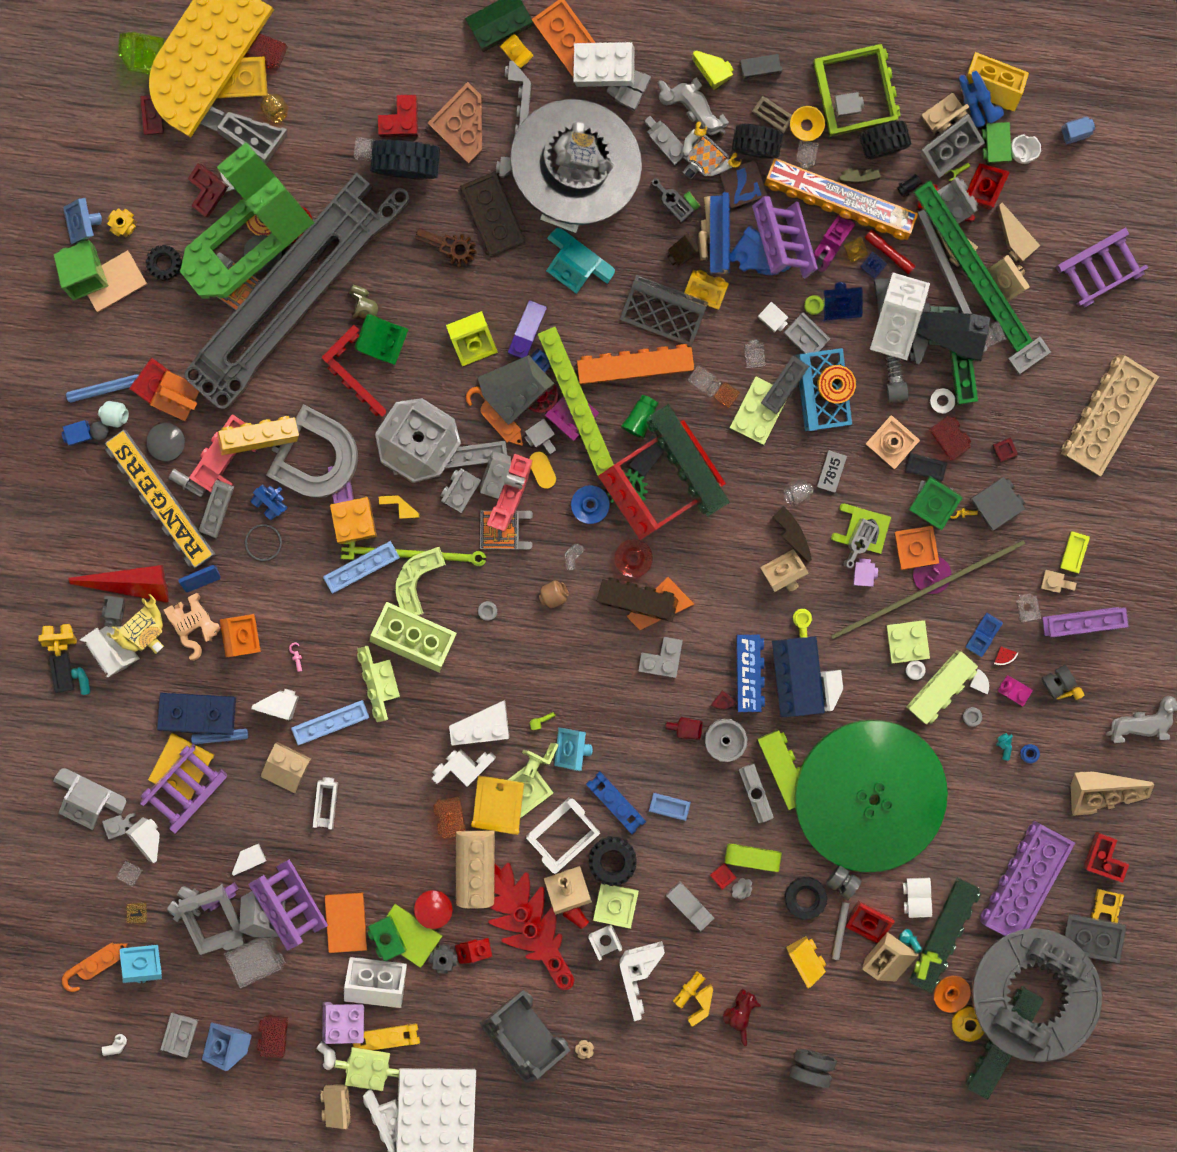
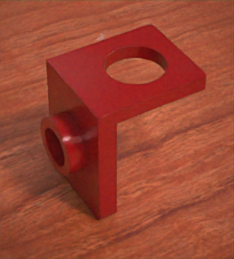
M489 938L468 944L455 945L459 964L473 963L492 957ZM461 949H464L466 953L465 959L461 954Z

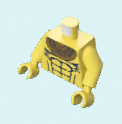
M149 594L150 601L146 602L145 599H142V603L145 606L120 629L112 626L114 629L113 635L107 632V636L114 639L123 649L134 652L140 650L142 652L149 646L156 654L164 647L157 639L162 633L161 629L163 628L161 613L155 604V598L151 594Z

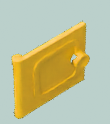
M174 733L170 734L169 740L148 780L156 784L181 757L179 753L185 746L190 747L192 743ZM195 745V750L192 753L208 766L212 759H214V754ZM186 759L180 765V768L199 784L204 773ZM173 773L167 782L188 800L192 799L195 790Z
M479 775L471 827L519 835L524 783Z

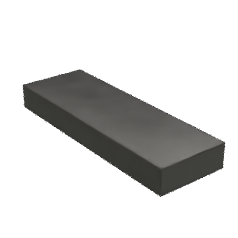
M793 355L761 404L775 414H778L810 366Z

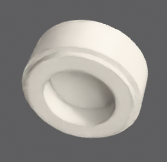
M911 661L906 666V674L911 679H921L925 674V666L920 661Z

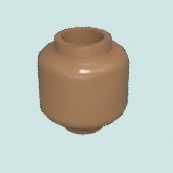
M554 580L541 587L539 599L544 606L547 605L553 609L567 601L569 592L563 582L560 583Z

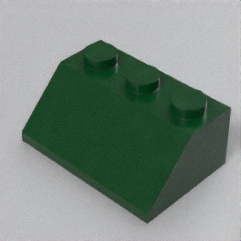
M498 0L465 18L482 52L506 41L511 35H517L534 26L521 0Z

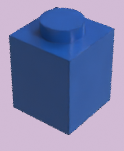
M86 420L63 427V440L70 446L93 440L89 423Z

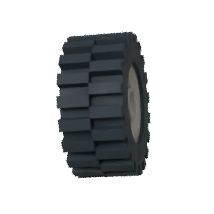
M375 140L372 145L370 171L393 177L413 179L437 178L440 147L412 141Z

